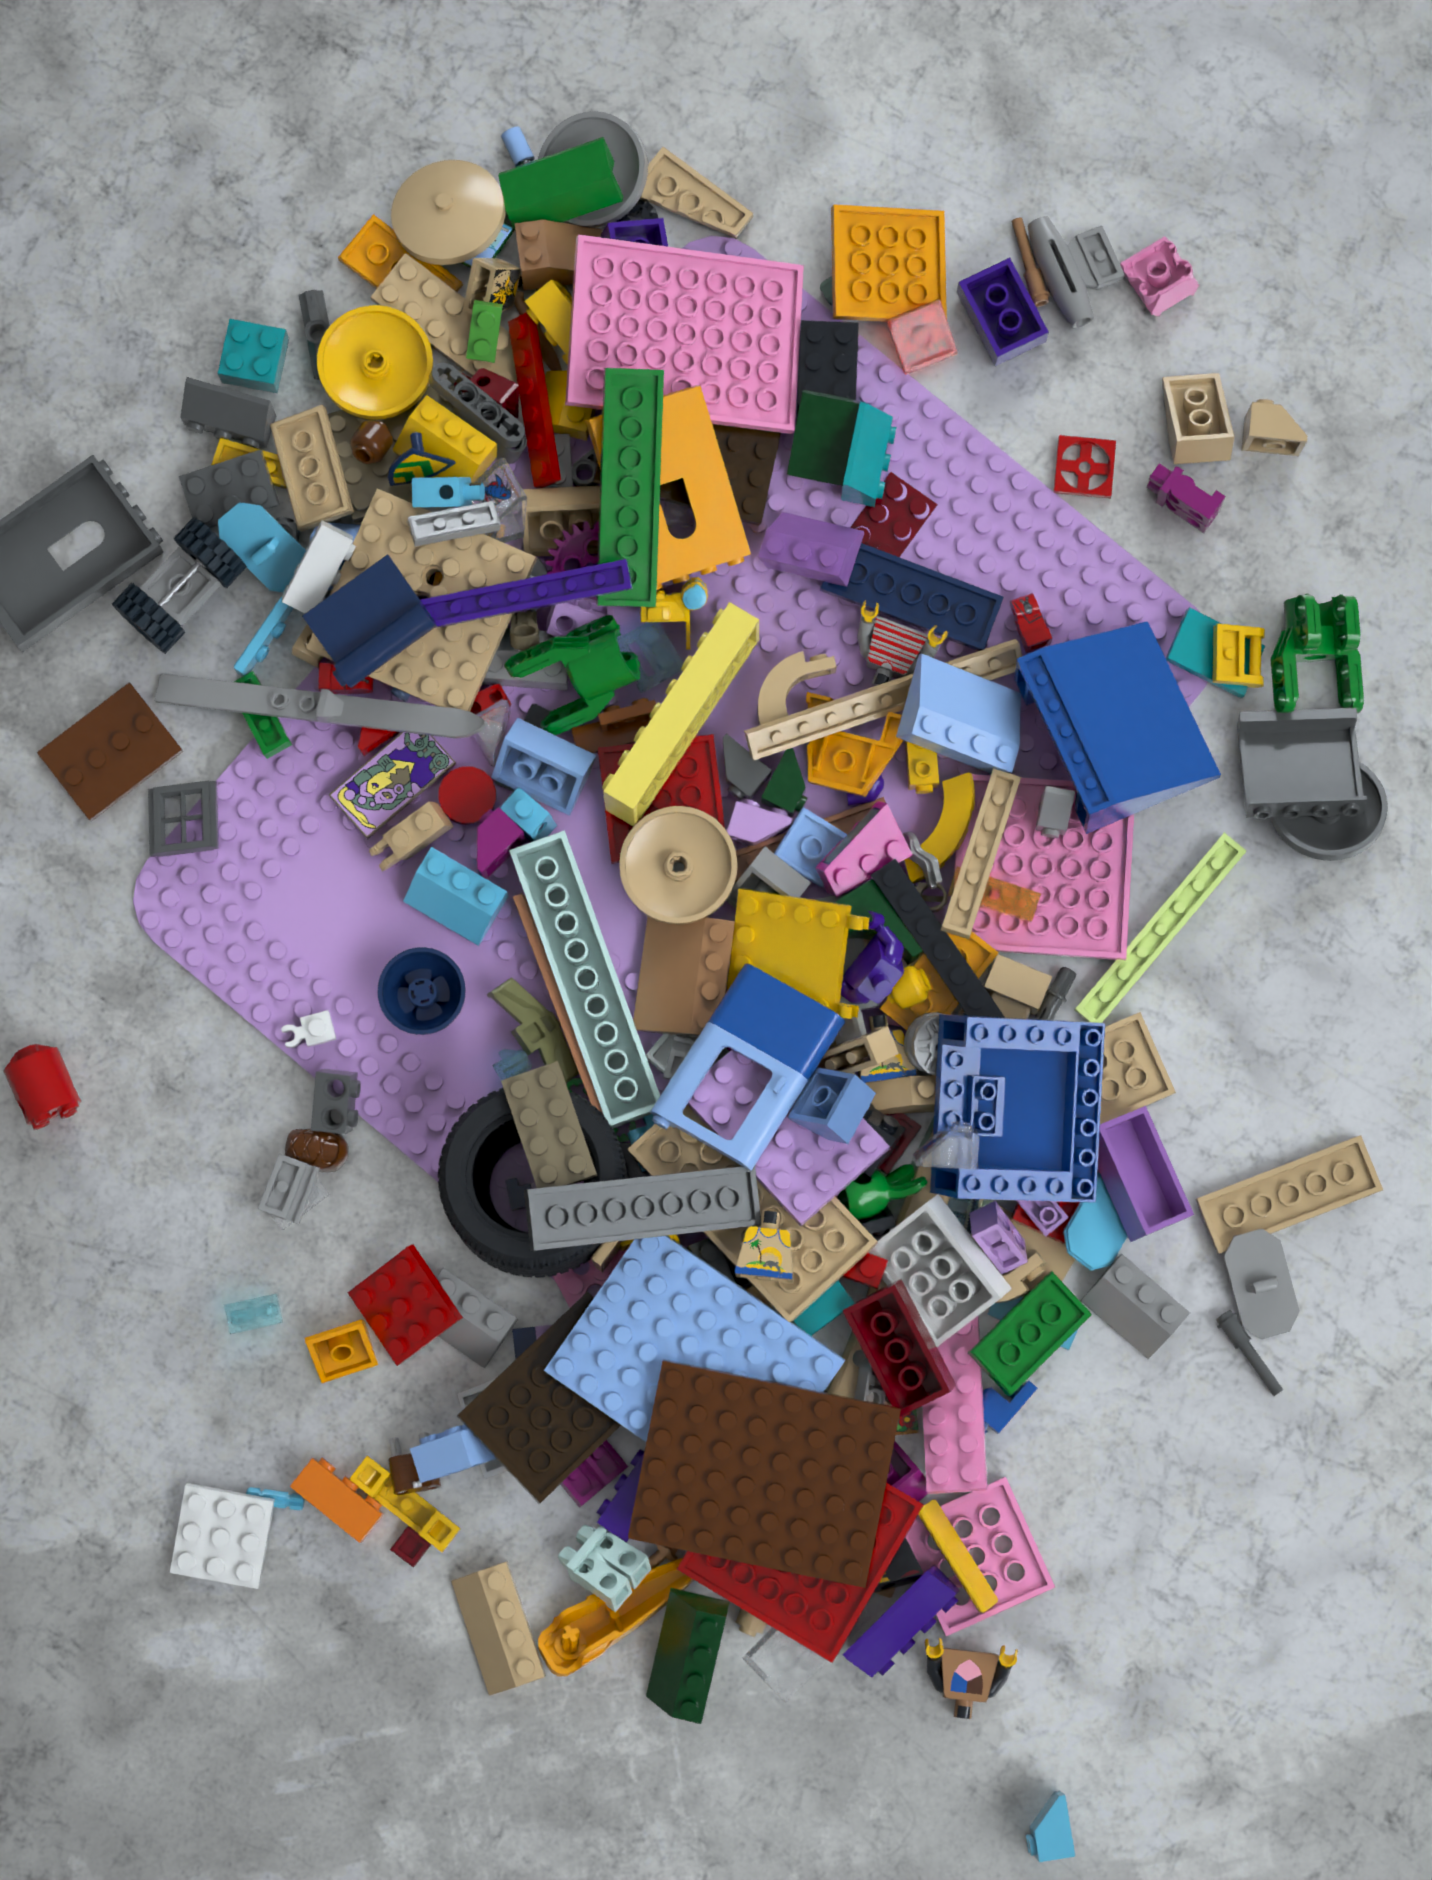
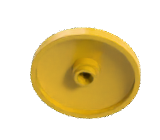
M370 305L358 307L344 313L329 326L318 348L317 369L322 387L335 405L353 416L379 420L400 415L413 407L421 399L430 384L428 380L433 369V355L428 337L413 318L395 308Z

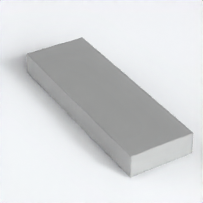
M493 501L410 516L407 521L415 547L499 531L501 527Z

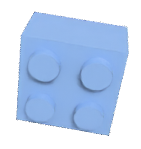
M459 1425L444 1430L442 1433L419 1439L421 1445L410 1448L420 1483L448 1476L496 1459L465 1425Z

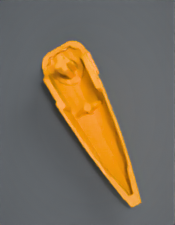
M683 1558L652 1569L636 1589L631 1587V1595L616 1612L607 1607L602 1599L592 1594L587 1596L585 1601L565 1609L558 1616L554 1617L553 1622L541 1632L538 1638V1650L551 1673L558 1677H566L594 1661L606 1649L626 1637L667 1605L671 1588L686 1589L694 1580L677 1570Z

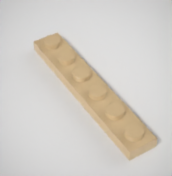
M993 768L941 931L966 939L970 938L1021 777Z

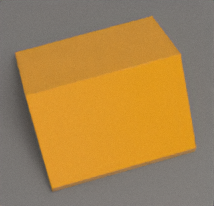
M362 1319L304 1338L321 1383L378 1365L366 1323Z

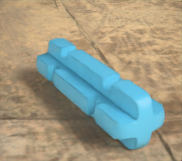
M253 1487L248 1488L246 1494L275 1499L274 1507L285 1509L290 1507L291 1510H302L304 1507L305 1499L298 1493L288 1495V1492L268 1489L260 1491V1488Z

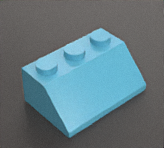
M431 847L416 871L403 902L479 946L509 895L503 888Z

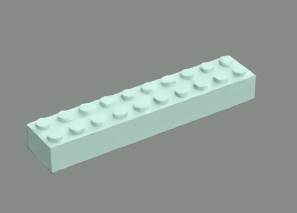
M565 830L509 850L604 1117L608 1120L609 1125L615 1128L650 1115V1111L659 1099L660 1094Z

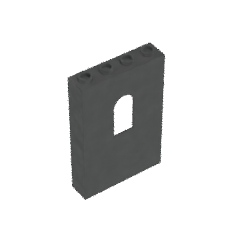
M91 455L0 520V623L22 653L164 552L159 545L163 540L154 527L148 530L142 522L147 518L137 504L131 507L126 500L130 496L121 482H118L116 485L109 477L113 474L104 459L98 462L94 455ZM88 521L99 523L105 533L103 542L63 571L47 549L81 524Z

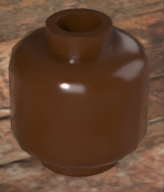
M370 420L362 422L350 440V447L354 457L365 464L381 462L393 444V437L388 427L383 422Z

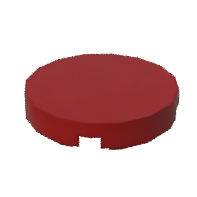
M462 766L450 771L443 778L439 787V803L444 813L452 821L462 825L478 823L479 819L488 810L491 809L493 811L496 804V788L491 777L483 770L473 766Z

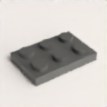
M262 450L179 476L192 518L199 519L209 528L218 526V519L239 502L261 505L265 510L280 505Z

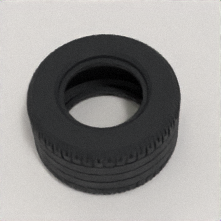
M500 1088L497 1092L493 1091L487 1094V1097L483 1096L477 1100L476 1104L473 1103L466 1113L463 1112L458 1118V1122H455L451 1128L452 1132L448 1133L445 1140L446 1144L443 1145L441 1151L442 1156L439 1159V1195L445 1214L464 1244L478 1258L487 1262L488 1265L498 1268L505 1273L510 1272L512 1275H522L523 1277L530 1278L533 1276L541 1278L545 1277V1275L550 1277L556 1276L557 1273L569 1272V1269L574 1270L580 1267V1264L587 1263L602 1243L530 1251L528 1232L512 1227L497 1213L490 1195V1180L493 1169L507 1150L522 1142L504 1089ZM568 1090L597 1173L596 1177L584 1180V1183L628 1179L624 1154L608 1120L588 1100L581 1098L580 1095L574 1092L570 1093V1090Z

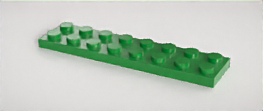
M604 368L597 565L627 559L633 589L597 596L596 605L656 607L664 370Z

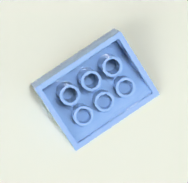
M919 654L896 737L990 774L993 768L1012 773L1020 746L1021 694L927 655Z

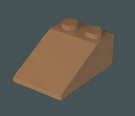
M548 220L515 223L524 291L540 289L551 279L562 283V285L573 284L575 248L578 234L601 237L602 229Z

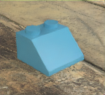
M1054 1791L1029 1826L1031 1834L1025 1835L1028 1853L1031 1856L1034 1855L1039 1862L1075 1857L1066 1796L1061 1791Z

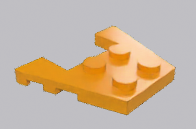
M811 692L806 694L808 709L834 700L831 697ZM888 712L879 741L842 731L810 741L809 745H807L808 782L866 797L904 741L896 737L902 715Z

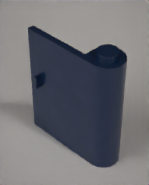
M388 554L302 616L334 661L336 669L332 672L334 677L342 687L347 684L350 688L437 627L431 614Z

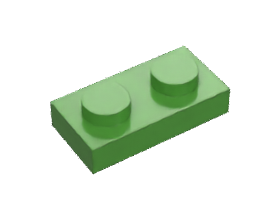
M474 300L467 359L495 363L503 304Z

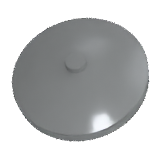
M598 111L573 115L562 121L551 131L540 150L538 159L604 137L615 161L612 172L624 196L623 201L567 220V222L573 225L596 228L606 226L607 223L616 222L636 205L645 188L648 176V158L644 144L631 126L614 115Z

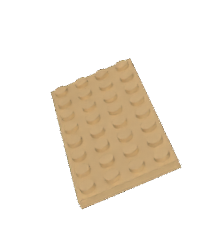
M686 1105L683 1115L710 1130L698 1115ZM654 1124L627 1149L650 1176L742 1166L676 1127L672 1128L669 1126L666 1130L657 1124ZM757 1180L761 1219L762 1211L780 1213L779 1229L788 1230L791 1233L794 1280L793 1283L753 1278L746 1279L788 1322H793L878 1244V1241L836 1197L805 1224L800 1226ZM747 1227L703 1231L736 1267Z

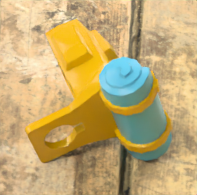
M691 577V580L682 586L681 592L666 594L664 590H657L656 607H640V621H685L686 650H691L690 610L700 609L706 604L708 598L706 584L700 577Z

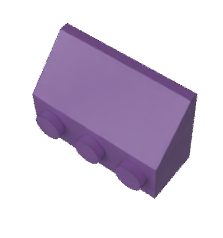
M782 512L767 529L758 557L767 568L847 587L864 531Z

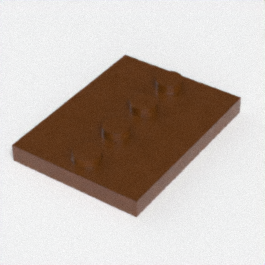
M129 682L39 750L37 754L89 821L92 822L184 751Z

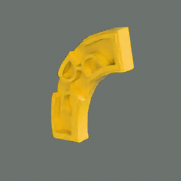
M970 772L942 781L944 804L941 817L934 831L920 845L924 851L937 858L940 869L952 854L960 848L969 831L968 826L975 806L974 781ZM910 857L905 859L911 882L914 884L925 879L922 868L913 862Z

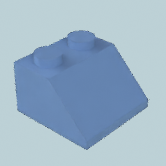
M817 1067L799 1095L788 1118L827 1140L849 1144L876 1093L855 1074Z

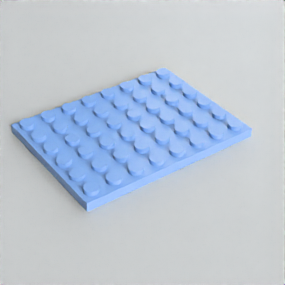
M669 1236L634 1239L544 1371L647 1442L663 1359L824 1392L845 1362V1359L792 1322H788L778 1312Z

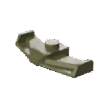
M512 977L487 994L489 998H492L521 1024L512 1030L511 1033L527 1056L538 1049L544 1065L558 1061L566 1083L579 1074L560 1028L561 1024L552 1011H548Z

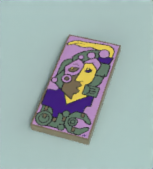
M401 732L332 791L329 796L368 840L452 768L456 762L433 736Z

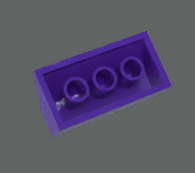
M933 1565L842 1655L870 1677H873L877 1672L883 1676L895 1664L891 1659L899 1651L904 1655L916 1643L912 1638L920 1630L925 1634L937 1622L934 1616L941 1609L946 1613L959 1601L955 1595L960 1590L936 1565Z

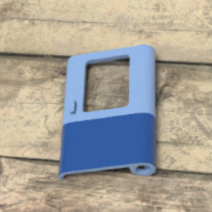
M744 964L650 1111L654 1116L652 1121L666 1130L669 1126L672 1128L676 1127L752 1171L841 1030L845 1020L831 1009L750 964ZM725 1047L733 1049L773 1073L762 1094L731 1140L722 1138L683 1115L684 1108L721 1050Z

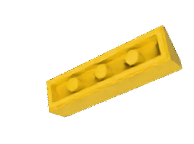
M935 1499L929 1501L923 1506L918 1516L978 1612H986L998 1602L997 1596Z

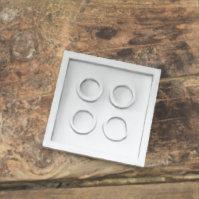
M187 1483L183 1494L170 1573L258 1589L261 1582L275 1499Z

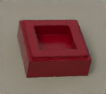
M407 1526L390 1550L414 1568L432 1544L421 1537L410 1526Z

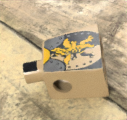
M473 258L463 310L472 314L474 300L503 304L502 312L511 308L515 302L517 288L523 284L520 268L498 258Z

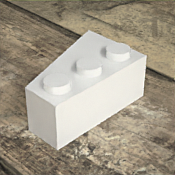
M321 520L300 564L297 565L289 585L283 591L282 602L303 613H307L328 598L325 594L329 586L334 587V584L337 585L342 575L338 569L343 559L349 561L356 547L351 544L353 536Z

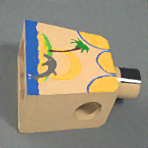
M886 1014L869 1017L871 1032L888 1026ZM902 1030L890 1031L899 1054L877 1065L858 1071V1077L864 1083L916 1076V1069L909 1062L904 1051L905 1036Z
M762 1211L761 1227H747L735 1268L736 1277L793 1283L791 1233L788 1230L779 1229L780 1213Z

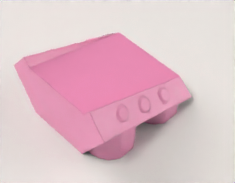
M1165 236L1120 263L1125 277L1151 315L1160 317L1161 313L1190 295L1193 296L1199 287L1198 282L1193 276L1192 265L1187 260L1181 259L1177 253L1176 246Z

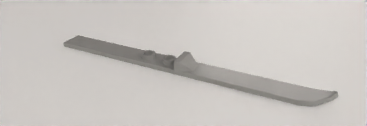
M169 674L160 675L154 700L156 703L447 738H467L484 730L487 726L486 720L472 712L457 708L333 694L327 689H321V692Z

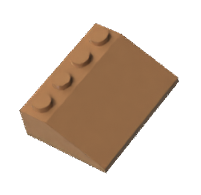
M649 916L647 917L633 1018L637 1031L698 1038L726 994L735 921L705 917L689 924H668L652 919Z

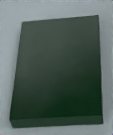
M803 390L787 475L843 486L860 401Z

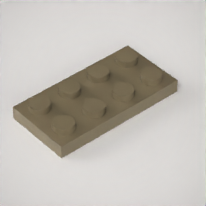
M556 1061L501 1080L537 1188L572 1185L596 1177L597 1173L559 1062Z

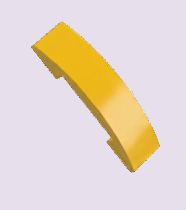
M369 1456L365 1457L349 1478L360 1489L386 1507L442 1553L461 1529L418 1493L394 1495L391 1473Z

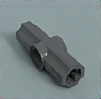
M310 290L298 296L313 376L315 380H320L317 369V353L321 340H314L311 336L317 330L326 332L330 325L323 290Z

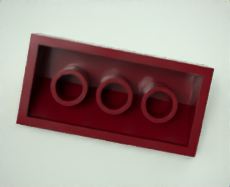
M902 1279L871 1293L842 1310L890 1404L901 1408L899 1417L950 1393L954 1389L956 1383Z

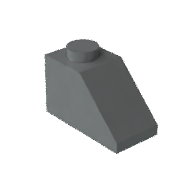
M726 733L723 737L726 784L729 785L727 790L739 800L743 797L751 800L769 779L772 770L759 759L753 760L750 752Z

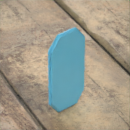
M237 503L218 519L219 538L233 549L235 554L246 564L247 568L270 591L283 592L285 587L289 585L297 565L300 564L306 550L261 505Z
M1100 1172L1097 1173L1096 1203L1080 1202L1063 1231L1067 1253L1090 1271L1111 1266L1127 1238V1233Z

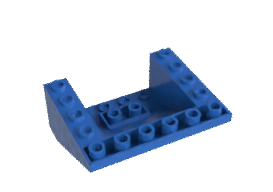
M1148 621L1043 647L1016 659L1014 681L1026 706L1035 703L1077 791L1074 809L1086 834L1220 778L1221 773Z
M939 1014L933 1138L936 1139L937 1135H940L941 1132L942 1135L932 1145L930 1193L958 1199L1096 1203L1105 1023Z

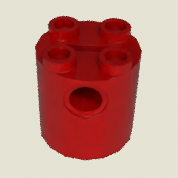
M32 1044L18 1050L3 1072L28 1126L32 1125L34 1130H38L49 1125V1120L60 1115L61 1119H65L78 1112L77 1108L80 1107L79 1104L82 1101L57 1047Z

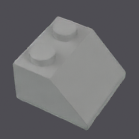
M764 847L734 884L726 901L736 909L738 889L741 888L801 897L811 882L767 847Z

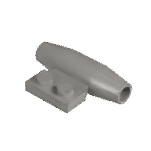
M1048 216L1033 220L1027 226L1036 261L1053 299L1073 328H1079L1090 323L1094 317L1086 287L1100 289L1121 281L1125 277L1103 226L1076 235L1067 245Z

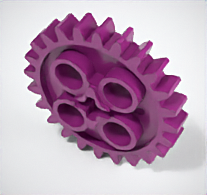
M585 520L583 521V528L580 530L575 524H572L573 533L569 534L563 529L562 535L564 539L562 541L557 538L553 539L558 547L556 549H547L553 555V559L544 560L545 564L552 566V569L548 570L547 574L565 571L564 563L569 558L578 560V568L587 567L586 564L588 562L593 564L598 562V554H588L587 546L591 541L598 540L599 521L596 520L593 528H590Z

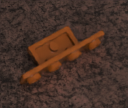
M642 698L633 701L631 706L620 708L619 705L605 708L603 713L598 714V722L572 728L575 745L591 753H597L599 747L636 743L634 742L636 733L642 726L646 727L651 720L650 713L656 705L655 700L649 701L648 698Z

